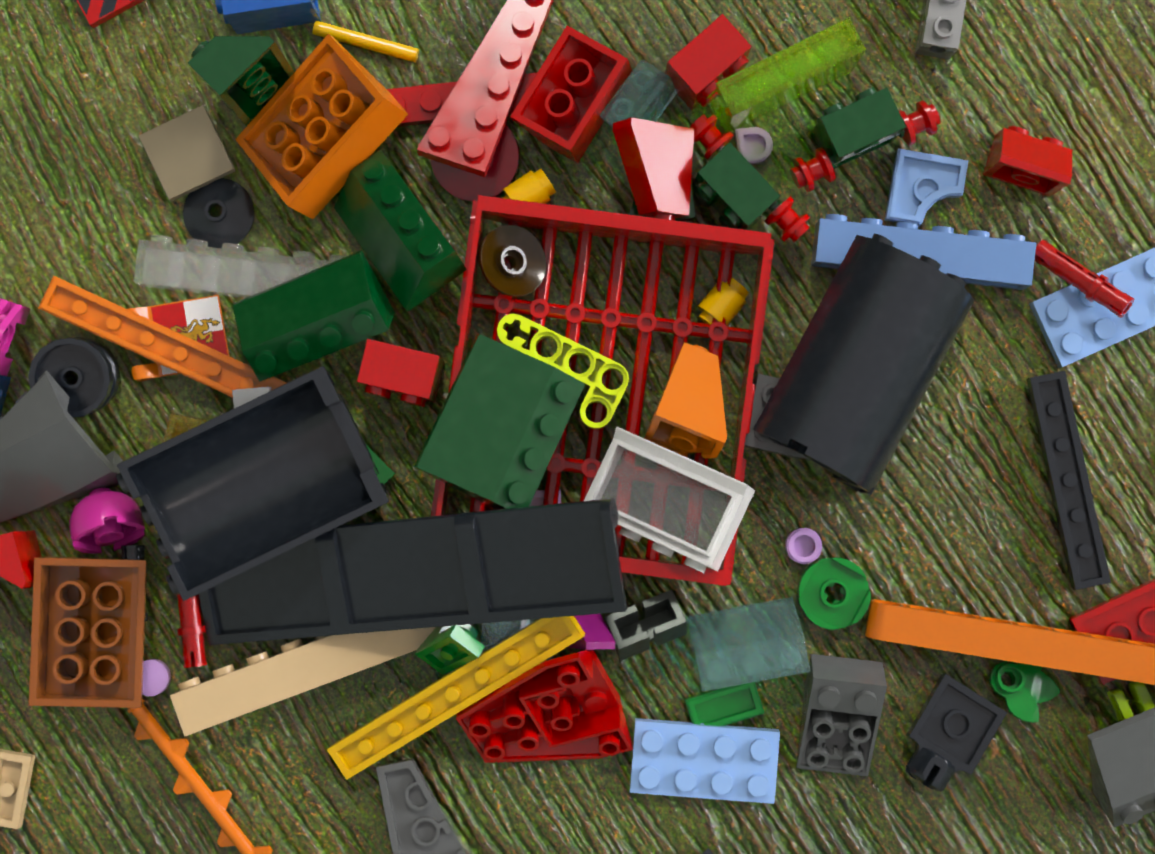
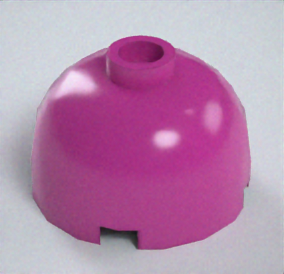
M109 488L92 490L89 496L83 498L74 507L69 520L73 547L82 553H102L101 546L114 544V551L120 550L121 545H133L145 535L144 519L138 504L132 497L119 491H111Z

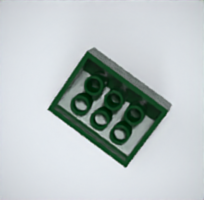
M477 334L414 467L496 510L529 507L585 384L554 366L486 336Z

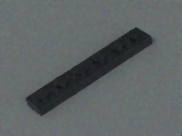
M1060 371L1027 378L1071 588L1079 590L1111 583L1066 372Z

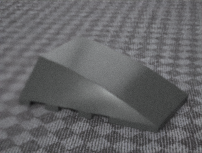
M47 370L38 378L37 383L16 401L15 405L5 416L0 417V523L89 495L92 490L97 488H111L119 485L116 475L120 471L117 464L123 462V460L115 450L105 456L67 412L70 397Z

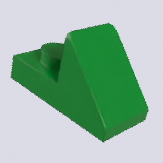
M470 624L436 627L417 649L415 655L444 675L478 659L485 646L476 640L478 631Z

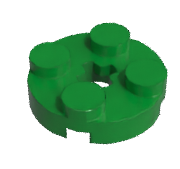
M839 557L821 558L806 568L798 582L797 602L811 622L822 628L835 630L851 626L861 620L868 610L871 593L866 576L859 566L847 559ZM835 583H838L840 585L839 592L843 594V598L840 601L834 599L832 603L827 602L828 595L824 592L827 586L833 587Z

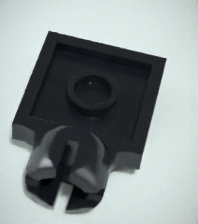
M941 674L906 734L915 743V752L906 765V772L915 780L916 778L920 780L923 785L940 792L945 790L955 772L961 770L968 775H972L1007 712L947 674Z

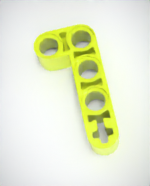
M508 314L500 320L497 334L502 344L554 366L583 382L589 388L580 408V418L583 424L591 429H602L607 426L628 386L629 375L625 367L521 315ZM515 323L520 324V331L529 337L531 336V330L537 331L531 339L530 349L526 350L523 348L527 342L520 337L515 336L512 341L508 340L509 335L505 328L507 326L513 327ZM549 338L555 341L557 344L556 353L551 357L540 356L536 351L540 340ZM582 354L589 359L590 367L586 372L578 374L570 369L569 361L574 355ZM608 370L619 372L623 380L622 385L614 390L607 389L602 383L603 374ZM591 403H601L606 408L607 415L603 421L594 423L587 418L585 411Z

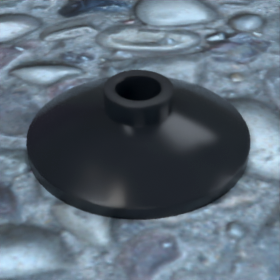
M225 178L218 179L189 193L183 208L184 224L189 234L200 244L213 249H225L240 243L249 234L255 218L254 204L248 192L240 184ZM215 205L222 207V213L219 217H212L210 214L212 207Z

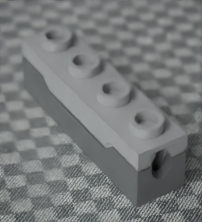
M923 0L915 54L950 60L959 49L966 0Z

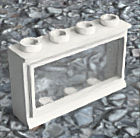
M616 427L614 438L584 501L614 498L618 510L617 525L622 527L619 534L638 543L641 537H645L654 542L651 549L670 558L675 551L686 557L685 565L704 573L707 567L718 572L755 490L741 481Z

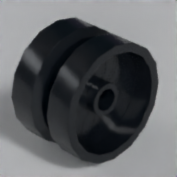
M86 337L54 340L42 347L31 362L28 375L30 389L47 370L70 397L67 412L73 418L99 411L111 402L118 391L120 382L118 362L110 349L97 340ZM72 371L76 372L78 375V381L76 384V378L73 375H71Z

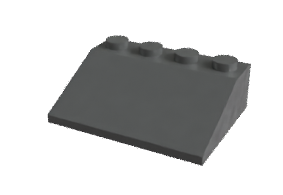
M1154 707L1087 735L1093 793L1113 827L1124 823L1133 824L1144 815L1155 811Z

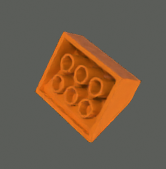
M328 34L235 140L288 207L314 219L344 186L350 171L368 159L404 120L408 113L376 78L333 36Z

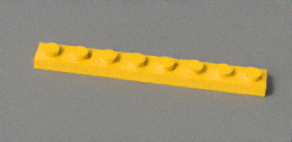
M574 616L537 619L481 653L478 659L455 669L334 743L327 751L347 780L580 640L585 635V632Z

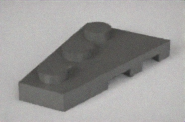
M413 758L377 765L376 770L393 854H467Z

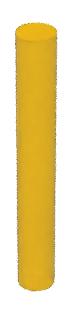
M315 21L313 26V35L325 38L330 34L338 42L416 63L418 58V48L320 21Z

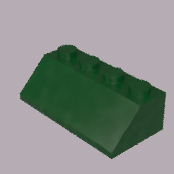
M215 36L210 41L200 43L192 52V59L188 62L217 97L246 126L294 73V70L276 43L269 36Z
M381 149L350 171L334 209L407 312L467 270L455 250Z
M362 250L233 304L241 349L259 382L389 330L395 314Z

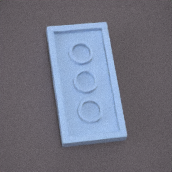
M1155 248L1096 273L1099 276L1103 274L1108 277V282L1114 285V287L1135 298L1131 308L1122 318H1119L1096 301L1090 302L1085 299V294L1073 285L1029 303L1058 368L1067 366L1155 326Z
M635 718L630 793L774 804L780 731L779 729L731 725L712 726L704 725V723L699 725L692 724V722Z

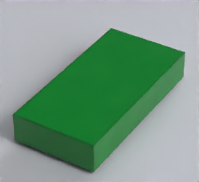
M753 677L684 698L692 724L700 725V723H704V725L726 726L764 714Z

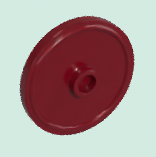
M505 125L486 177L431 160V166L437 181L447 192L463 200L478 201V195L496 197L503 192V188L511 184L519 166V147L513 132Z

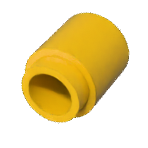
M541 168L534 173L532 170L503 188L506 195L503 198L543 204L551 201L550 196L556 193L552 183Z
M734 278L731 279L730 286L727 282L722 281L721 293L718 292L716 283L697 307L702 311L698 316L701 321L706 324H712L713 318L717 319L718 322H722L724 317L726 319V326H728L746 304L745 298L749 295V292Z

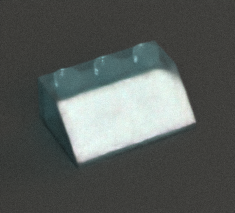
M793 597L686 616L699 687L702 692L811 672L804 634Z

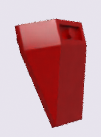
M584 650L544 661L456 714V720L485 763L600 759L633 750L619 693L594 650Z

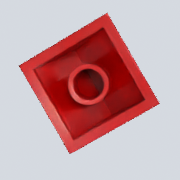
M35 530L14 531L0 535V577L21 589L33 587L34 558L42 557Z

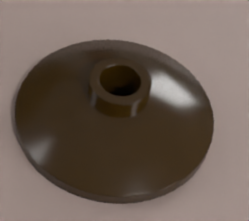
M503 225L492 230L484 238L479 251V263L485 279L495 290L507 296L520 297L533 292L539 287L546 273V257L540 242L531 232L520 226ZM504 259L510 262L511 269L506 266Z

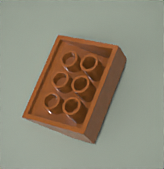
M57 556L34 558L29 706L142 707L147 560Z

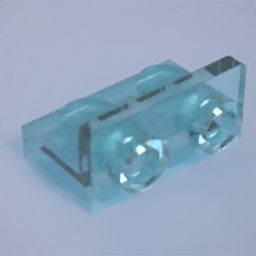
M641 60L607 104L600 117L612 127L613 123L631 117L656 122L677 94L671 77L645 60Z

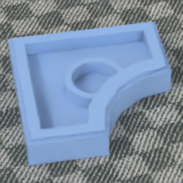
M898 148L895 154L885 220L897 223H916L920 226L923 223L926 212L934 203L945 198L962 197L969 160Z

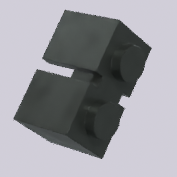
M673 590L642 601L645 619L639 621L638 610L635 605L627 607L626 612H615L605 616V623L615 640V651L620 661L649 650L650 641L654 640L656 646H659L687 634V622Z

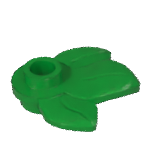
M1010 661L1000 662L992 668L989 675L992 689L996 694L1004 697L1007 709L1014 717L1028 723L1038 722L1039 708L1037 704L1049 701L1060 693L1059 687L1048 675L1040 671L1042 669L1041 666ZM1003 674H1007L1010 676V686H1006L1003 684Z

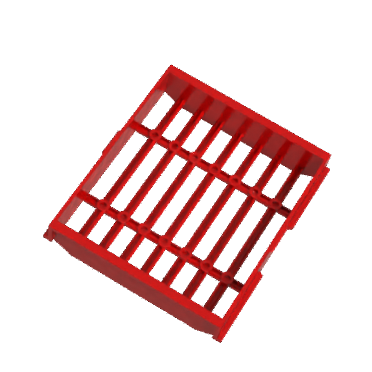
M478 195V201L473 200L464 265L467 270L463 272L457 325L461 328L459 343L454 348L449 392L467 355L473 308L496 310L492 339L499 343L501 341L497 334L498 323L510 312L532 315L531 321L544 327L546 317L567 320L565 337L578 344L581 322L603 324L599 354L613 360L617 326L638 329L625 429L637 436L640 433L653 331L674 334L669 376L683 343L688 342V336L710 338L708 351L718 356L719 368L721 367L724 340L747 343L730 477L744 483L747 460L743 458L745 437L749 434L755 393V385L752 384L754 366L759 363L775 240L771 239V233ZM485 219L507 225L543 229L541 246L546 257V273L542 283L535 290L533 301L514 299L512 296H507L498 292V296L475 293L479 251ZM557 231L578 234L569 305L548 303ZM593 236L614 238L605 310L583 307ZM628 240L650 243L640 315L619 312ZM664 245L685 248L676 320L655 317ZM699 250L721 252L716 285L720 293L722 281L727 282L730 286L735 254L758 255L749 329L726 326V319L724 317L722 322H718L717 319L713 318L712 324L690 321ZM504 259L506 266L511 269L510 262ZM531 330L527 350L530 349L531 339L537 333L535 330ZM543 339L539 341L536 347V351L540 356ZM574 355L569 361V367L573 372H575L577 355ZM608 370L602 376V383L607 389H609L611 370ZM592 403L590 421L594 423L603 421L606 415V408L601 403ZM567 423L546 468L548 470L543 505L558 504L562 471L583 474L580 501H584L602 463L599 461L604 427L602 429L589 428L586 457L583 460L564 457ZM625 449L622 454L621 464L617 465L612 478L619 479L616 498L617 510L629 515L633 481L655 483L649 525L663 531L669 485L690 488L684 541L698 547L705 490L720 491L678 472L671 471V469L658 463L657 469L636 467L637 454ZM702 452L695 453L694 461L708 467L709 458H703L701 456ZM438 479L435 481L431 516L445 515L449 485ZM728 495V497H727V505H726V508H727V506H728V504H729V502H730V499H731V496H729V495ZM471 497L469 512L484 511L485 503ZM617 525L615 528L621 572L722 586L731 585L738 529L718 572L707 567L705 572L702 573L685 565L686 557L683 555L681 563L659 560L660 553L651 549L654 542L649 539L647 540L645 558L625 556L626 537L619 534L621 526Z

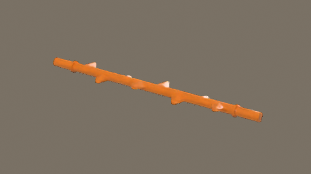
M143 699L141 708H128V713H132L138 720L134 734L137 740L152 739L179 773L173 788L174 793L178 795L193 792L221 827L217 844L220 847L235 846L241 854H272L273 850L269 845L254 847L226 811L232 797L231 791L227 789L212 792L185 758L189 741L186 738L171 739L143 704L145 702Z

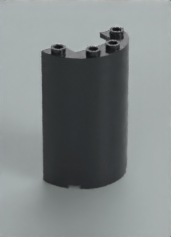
M873 234L872 238L856 235L753 430L779 446L802 454L832 472L833 478L853 490L871 496L974 303L973 297L964 288L966 282L956 275L941 272L939 270L941 264L930 257L921 255L918 259L893 247V242L884 236Z
M324 366L117 464L120 473L116 477L121 489L126 495L131 493L133 499L141 498L144 504L140 506L141 514L148 526H155L160 537L156 540L159 551L165 559L170 558L173 563L167 567L170 574L166 576V579L175 596L180 594L183 601L389 502L383 482L380 483L377 477L379 472L343 397L336 392L334 388L335 383Z

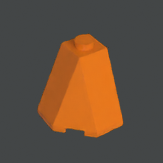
M683 343L644 439L685 457L688 456V453L702 452L701 456L703 458H717L727 439L719 359L717 355L710 353L702 346Z

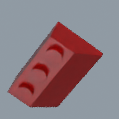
M566 26L510 118L549 148L579 163L634 74L629 60L575 29Z

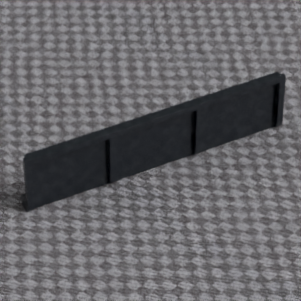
M614 498L340 525L200 593L199 598L209 645L626 612L627 604L615 528L618 524L616 502Z

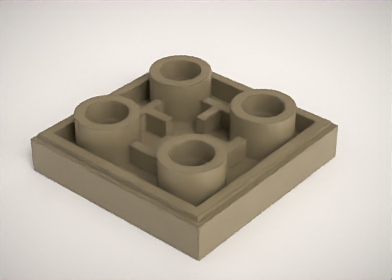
M204 105L138 135L171 202L236 171Z

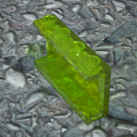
M850 17L717 82L715 87L720 97L711 101V107L724 133L731 132L852 72L866 49Z

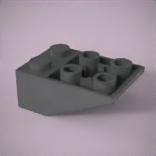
M817 654L810 655L804 689L796 768L859 776L869 775L887 689L883 662Z

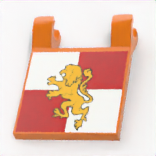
M219 295L128 309L230 356ZM158 363L136 365L131 370L133 379L138 382L180 374Z

